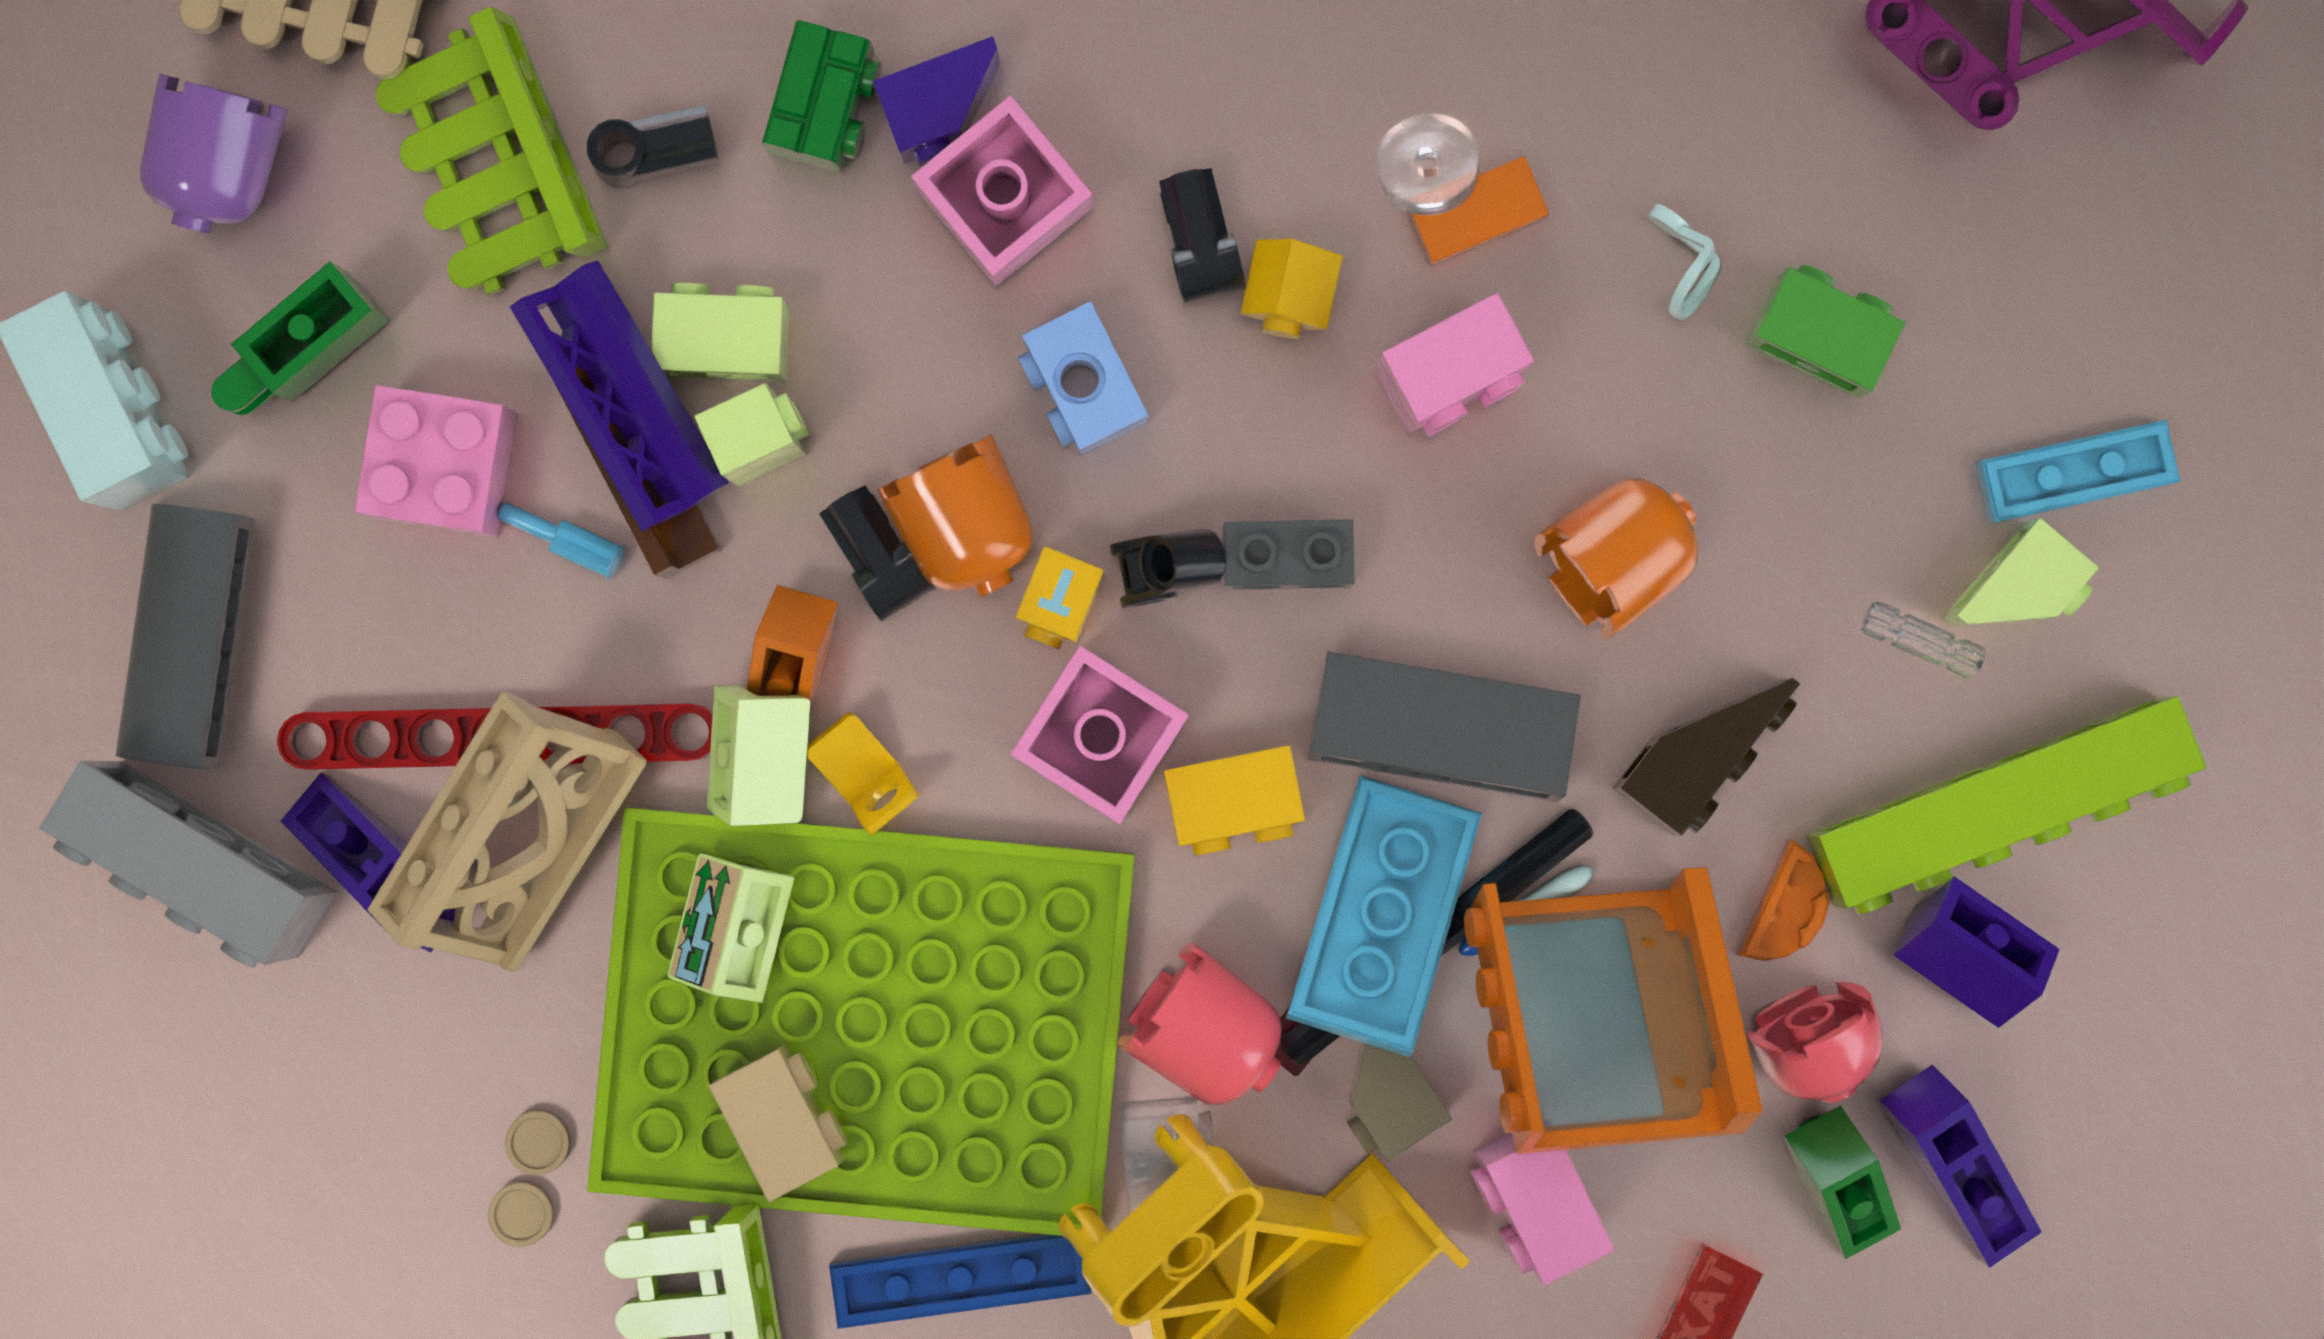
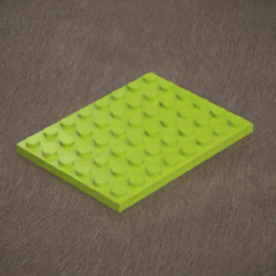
M624 807L587 1192L734 1206L758 1203L759 1208L1059 1236H1063L1059 1231V1222L1064 1213L1069 1216L1078 1229L1082 1227V1224L1070 1210L1074 1205L1089 1203L1095 1207L1101 1218L1135 854L882 830L869 835L865 829L806 823L730 826L715 815ZM700 854L711 855L739 865L779 872L795 877L762 1003L712 995L668 977V970L696 861ZM786 1044L792 1056L800 1052L808 1062L817 1082V1087L810 1090L821 1113L831 1110L844 1132L847 1145L840 1148L844 1160L839 1166L768 1203L709 1085L717 1079Z

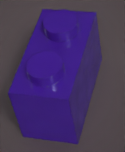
M1953 876L1912 911L1893 956L1994 1026L2000 1028L2043 995L2060 949Z

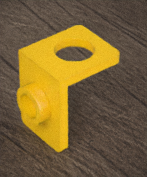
M847 712L807 745V758L849 803L869 835L877 832L919 796L917 789L902 766L854 712ZM897 789L895 796L887 805L879 810L872 811L877 801L883 795Z

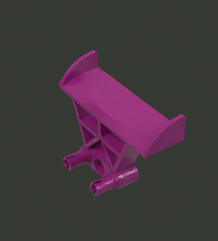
M1870 0L1867 5L1865 18L1867 27L1873 36L1964 119L1979 129L1994 130L2002 128L2009 123L2018 111L2020 98L2014 83L2152 22L2184 50L2182 55L2193 64L2203 66L2241 21L2248 10V5L2243 0H2233L2202 33L2168 0H2129L2140 12L2085 35L2048 0H2027L2068 37L2071 42L2019 64L2023 0H2008L2004 72L1924 0ZM1941 38L1950 39L1955 42L1960 48L1961 53L1960 63L1957 68L1950 74L1943 76L1934 75L1929 72L1923 63V54L1926 47L1934 40Z

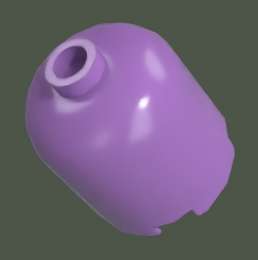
M159 73L140 165V180L145 193L157 205L174 211L171 224L210 234L213 222L235 224L247 220L258 210L263 199L288 109L269 104L267 115H262L258 113L261 104L259 100L187 81L185 82L183 92L176 91L179 78Z

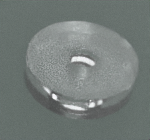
M1424 113L1408 117L1397 123L1387 132L1378 149L1377 167L1381 187L1393 204L1409 213L1437 215L1453 210L1469 198L1478 183L1480 161L1476 140L1465 125L1452 117L1437 113ZM1427 159L1439 162L1432 169H1423L1418 166Z

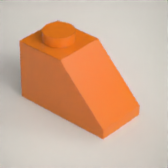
M776 585L755 634L747 690L757 696L802 695L810 701L811 716L831 647L838 602Z

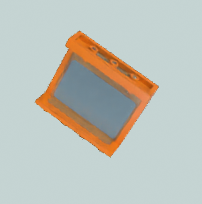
M1707 867L1682 869L1669 889L1499 902L1496 883L1483 884L1471 908H1468L1465 912L1464 928L1468 945L1471 948L1477 947L1481 969H1478L1476 974V993L1481 1008H1489L1493 1030L1488 1034V1056L1493 1070L1501 1071L1505 1093H1502L1500 1096V1119L1506 1133H1513L1516 1154L1744 1133L1763 1112Z

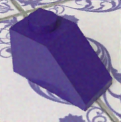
M993 36L873 80L904 164L916 160L918 166L923 167L971 127L1000 64L999 53Z

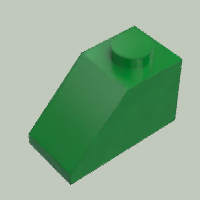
M1841 1105L1823 1115L1813 1116L1805 1120L1797 1129L1784 1135L1796 1170L1845 1259L1901 1230L1879 1160Z

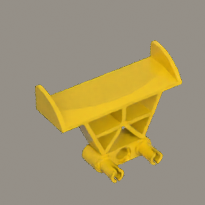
M1176 1114L1166 1119L1178 1134V1139L1174 1140L1162 1125L1158 1127L1155 1133L1156 1144L1168 1155L1178 1170L1117 1227L1110 1231L1099 1217L1095 1207L1089 1203H1080L1070 1208L1082 1224L1081 1228L1078 1229L1065 1213L1059 1222V1231L1064 1238L1068 1239L1083 1259L1082 1275L1114 1320L1122 1326H1129L1132 1339H1348L1440 1252L1443 1251L1461 1270L1471 1262L1440 1225L1373 1153L1326 1196L1259 1186L1251 1181L1227 1150L1217 1146H1210L1195 1128L1192 1120L1184 1114Z

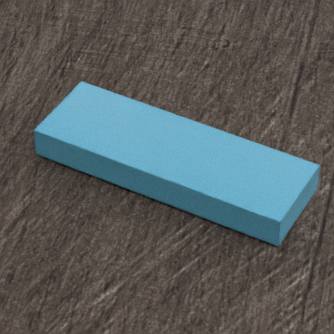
M2167 420L1981 460L1975 463L1989 524L2181 482Z

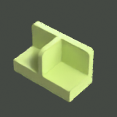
M714 685L707 810L730 826L798 823L801 821L803 816L810 716L809 699L802 695L757 696L740 685Z

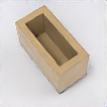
M786 1044L717 1079L709 1085L768 1203L839 1166L844 1160L840 1148L847 1145L846 1137L835 1115L831 1110L821 1113L810 1090L817 1087V1082L808 1062L800 1052L792 1056Z

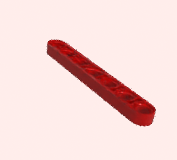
M684 703L538 707L601 729H611L614 722L622 716L631 715L636 717L643 724L645 730L644 741L636 750L645 758L646 762L696 761L705 759L710 755L713 711L705 706ZM492 708L304 712L291 716L283 723L278 732L277 746L285 762L294 768L305 770L455 767ZM687 714H697L702 717L707 723L709 730L708 739L704 746L694 751H687L681 748L674 737V727L677 721ZM433 720H442L447 723L452 729L454 736L453 745L450 750L438 757L426 753L420 742L422 729ZM372 721H377L384 725L390 737L389 747L384 754L376 758H369L362 754L356 741L361 727ZM315 723L325 733L326 745L318 757L308 760L298 755L294 749L293 739L297 729L303 724ZM547 743L539 757L545 762L555 750ZM587 755L578 757L568 764H582Z

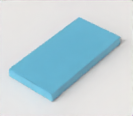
M1362 775L1359 776L1286 1019L1411 1057L1482 813Z

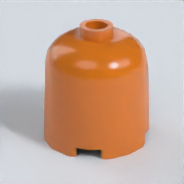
M992 434L919 467L918 471L901 479H895L877 489L918 568L930 584L940 590L951 592L974 587L978 596L982 597L1014 581L1009 569L1022 561L1031 548L1033 531L1028 514Z
M1627 478L1615 483L1534 536V546L1538 556H1544L1549 552L1558 570L1557 573L1549 577V580L1567 607L1586 627L1595 620H1598L1603 625L1600 628L1601 636L1607 640L1684 583L1694 572L1699 551L1697 537L1693 525L1697 523V517L1689 502L1680 493L1673 492L1669 494L1663 488L1641 478Z

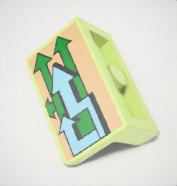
M700 854L697 858L668 970V977L712 995L762 1003L795 877L779 872L739 865L711 855Z

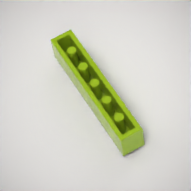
M2179 696L2159 697L1806 836L1817 864L1824 875L1825 884L1834 906L1847 909L1854 906L1857 915L1889 905L1893 902L1890 892L1913 883L1916 891H1923L1941 885L1953 877L1950 868L1973 860L1975 868H1981L2012 856L2009 845L2032 837L2034 844L2039 845L2066 836L2072 832L2068 822L2088 814L2092 815L2094 822H2098L2125 813L2131 809L2128 799L2147 791H2151L2153 798L2156 799L2186 789L2191 786L2187 776L2204 770L2207 766Z

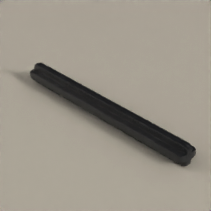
M1571 809L1565 812L1458 897L1441 956L1466 937L1464 928L1465 912L1468 908H1471L1483 884L1496 883L1499 902H1511L1592 838L1594 834L1593 829L1579 811ZM1299 1023L1282 1036L1280 1043L1291 1060L1298 1066H1301L1339 1038L1340 1035Z

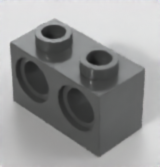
M1353 519L1235 521L1223 523V547L1226 557V566L1223 574L1224 591L1351 588L1354 585Z

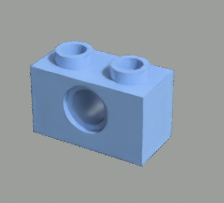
M1091 301L1022 335L1028 351L1017 357L1034 391L1046 386L1056 406L1055 409L1047 412L1046 415L1062 447L1074 442L1082 456L1149 422L1148 414ZM1077 366L1090 368L1099 379L1096 390L1085 398H1074L1068 395L1062 388L1064 375L1070 369Z

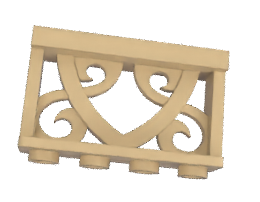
M502 691L367 910L398 946L419 950L421 946L497 964L504 970L517 971L646 765L645 758L617 731L608 728L601 729L529 705L522 697ZM548 741L562 745L545 762L539 757ZM587 755L581 766H570L561 771L572 760ZM536 799L539 814V833L532 845L513 858L489 869L490 859L485 842L498 821L516 815ZM477 903H480L482 910L487 915L480 928L473 927L472 915ZM456 908L454 922L439 918L443 910Z

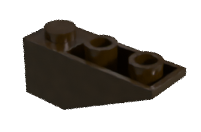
M1794 678L1778 680L1650 738L1612 789L1671 835L1683 836L1688 828L1692 832L1697 833L1716 811L1719 803L1712 797L1724 781L1728 778L1733 783L1737 782L1756 759L1758 753L1751 747L1766 728L1771 732L1778 730L1793 712L1797 702L1790 698V696L1800 683Z

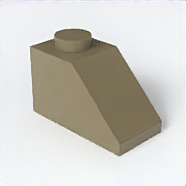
M1360 1043L1348 1100L1357 1115L1346 1122L1367 1154L1379 1148L1388 1162L1451 1121L1452 1118L1412 1056L1407 1057L1369 1044Z

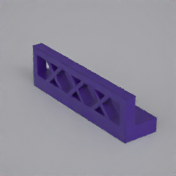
M598 260L580 266L554 287L522 297L510 306L511 311L642 532L690 510L729 484V481L721 475L706 442ZM549 307L562 329V336L549 329L539 312L540 309ZM576 366L588 373L595 385L594 392L583 386L575 373ZM609 422L621 429L628 441L627 448L616 442L609 430ZM642 478L653 483L665 505L655 508L642 486Z

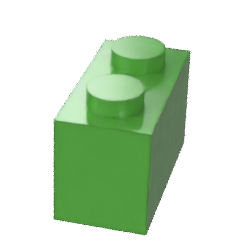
M1800 265L1799 269L1796 270L1788 267L1777 276L1745 344L1857 398L1872 392L1906 322L1890 315L1893 307L1880 298L1861 292L1855 298L1834 288L1835 279L1817 268Z

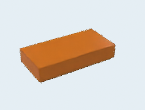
M1525 156L1417 200L1407 206V211L1431 266L1545 219L1549 215L1547 206Z

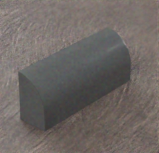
M152 504L116 757L194 769H219L255 519L234 513Z
M1328 651L1317 697L1307 760L1558 802L1566 796L1581 695Z

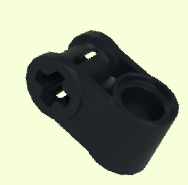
M1210 529L1152 535L1110 545L1111 555L1119 559L1125 595L1120 598L1121 608L1177 598V594L1213 586L1222 578L1226 566L1225 550L1222 541Z

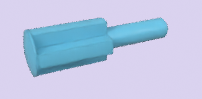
M504 503L499 508L497 514L499 520L549 542L550 552L605 576L607 580H610L615 575L623 560L625 545L620 546L565 520H562L558 526L510 503Z

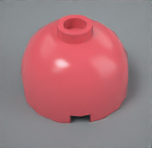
M1835 982L1839 993L1820 996L1817 986L1814 985L1783 996L1760 1011L1755 1017L1759 1030L1755 1033L1749 1029L1748 1039L1756 1059L1774 1085L1786 1094L1807 1100H1822L1827 1103L1842 1101L1856 1092L1857 1086L1868 1078L1879 1063L1883 1041L1880 1016L1872 995L1864 986L1850 982Z

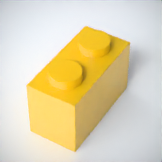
M1290 745L1164 770L1178 845L1191 844L1194 856L1231 849L1229 836L1254 832L1256 843L1294 836L1292 824L1305 821Z

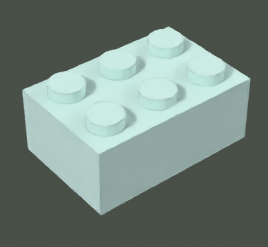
M63 291L0 322V338L80 501L124 511L190 478L182 460L188 458L187 448L173 425L169 423L164 426L154 403L160 401L158 389L149 373L143 367L136 369L126 348L132 344V337L124 321L115 310L108 312L106 308L97 305L94 301H88L68 291Z

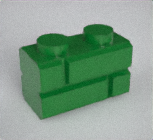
M796 20L762 144L768 153L840 173L845 157L851 159L857 157L863 138L864 122L856 120L862 96L873 98L876 91L873 80L879 79L881 72V61L873 59L874 49L870 40L846 32L834 31L827 27L802 20Z

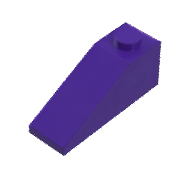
M321 772L281 819V822L371 915L367 909L408 843L332 778ZM456 908L443 910L439 918L454 922ZM425 946L420 947L428 952H432L434 950L433 948Z
M1933 1064L1880 1100L1905 1146L1989 1268L2042 1233L1970 1101Z

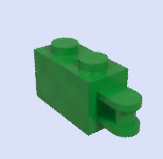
M329 261L231 343L241 358L214 381L211 390L212 398L221 409L240 416L254 413L274 395L293 402L390 320L349 272Z

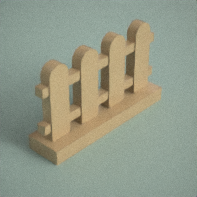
M182 0L180 4L181 20L186 26L199 34L212 33L218 29L222 23L225 10L242 14L241 32L247 41L260 49H270L279 44L283 38L286 26L304 30L302 37L304 51L313 60L321 64H331L339 60L344 53L347 41L366 45L363 55L364 63L374 75L381 79H393L399 76L405 68L408 56L420 59L424 45L421 40L413 38L422 0H377L371 27L352 23L357 0H312L309 12L291 8L293 0Z

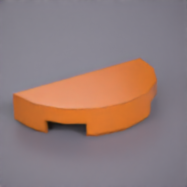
M1788 839L1736 955L1760 961L1787 957L1800 948L1803 949L1808 946L1825 923L1830 898L1829 892L1826 891L1824 875L1818 867L1813 854L1792 839Z

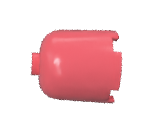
M1192 941L1179 951V957L1186 962L1173 977L1164 970H1161L1142 995L1127 1020L1137 1029L1131 1035L1125 1033L1118 1040V1045L1128 1054L1197 1100L1208 1105H1224L1241 1098L1250 1088L1259 1093L1272 1081L1281 1065V1061L1274 1055L1280 1045L1282 1023L1278 1012L1263 996Z

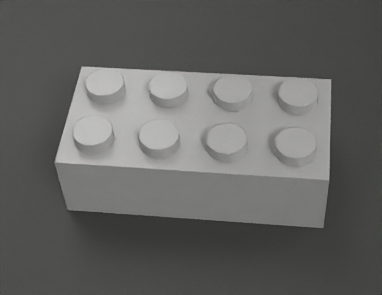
M80 761L39 828L57 839L53 848L64 857L84 866H89L91 861L97 863L113 873L109 882L114 887L140 900H144L148 894L168 907L164 915L170 921L197 934L204 928L224 941L220 949L226 955L249 967H255L258 962L265 965L298 958L338 893L122 761Z

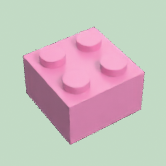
M1011 95L911 176L916 191L996 287L1094 208L1091 191Z
M1497 292L1382 352L1374 367V371L1408 436L1423 428L1427 437L1430 438L1462 421L1461 417L1468 414L1465 408L1466 405L1480 399L1485 409L1518 391L1517 388L1525 384L1522 375L1535 361Z
M375 385L354 512L374 519L498 538L500 520L497 514L504 501L518 413L501 404Z
M1079 646L1010 755L1116 823L1121 824L1189 717V714L1084 647Z
M1542 1118L1543 1126H1544V1127H1551V1126ZM1509 1133L1473 1151L1481 1167L1470 1173L1486 1206H1489L1493 1215L1503 1211L1509 1225L1499 1229V1233L1515 1265H1518L1522 1274L1533 1270L1542 1284L1546 1285L1615 1251L1566 1150L1516 1154L1513 1133Z

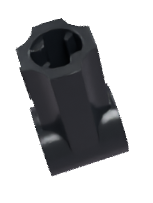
M706 105L630 122L621 119H608L599 123L590 132L586 142L587 155L596 173L607 185L615 188H630L639 184L644 178L719 161ZM617 141H626L635 146L634 156L628 164L622 167H610L603 163V154L610 144Z
M1212 168L1192 169L1160 180V196L1174 243V248H1170L1183 303L1245 289V278L1233 233L1228 234Z
M866 485L845 494L819 513L855 572L851 573L854 581L881 622L935 589V586L930 584L921 573L905 541L901 542L889 523L890 520Z

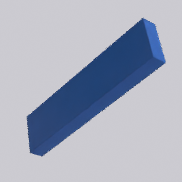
M1036 1233L833 1261L829 1264L837 1329L1087 1295L1092 1293V1288L1082 1275L1083 1259L1068 1239L1059 1235Z

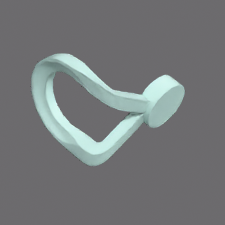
M1656 204L1649 213L1648 218L1660 229L1682 240L1699 254L1681 279L1669 304V314L1683 321L1706 298L1721 272V262L1718 255L1714 252L1715 246L1711 238L1690 229L1689 224L1675 212L1663 205ZM1710 262V265L1698 281L1697 285L1686 298L1694 282L1696 281L1702 270Z

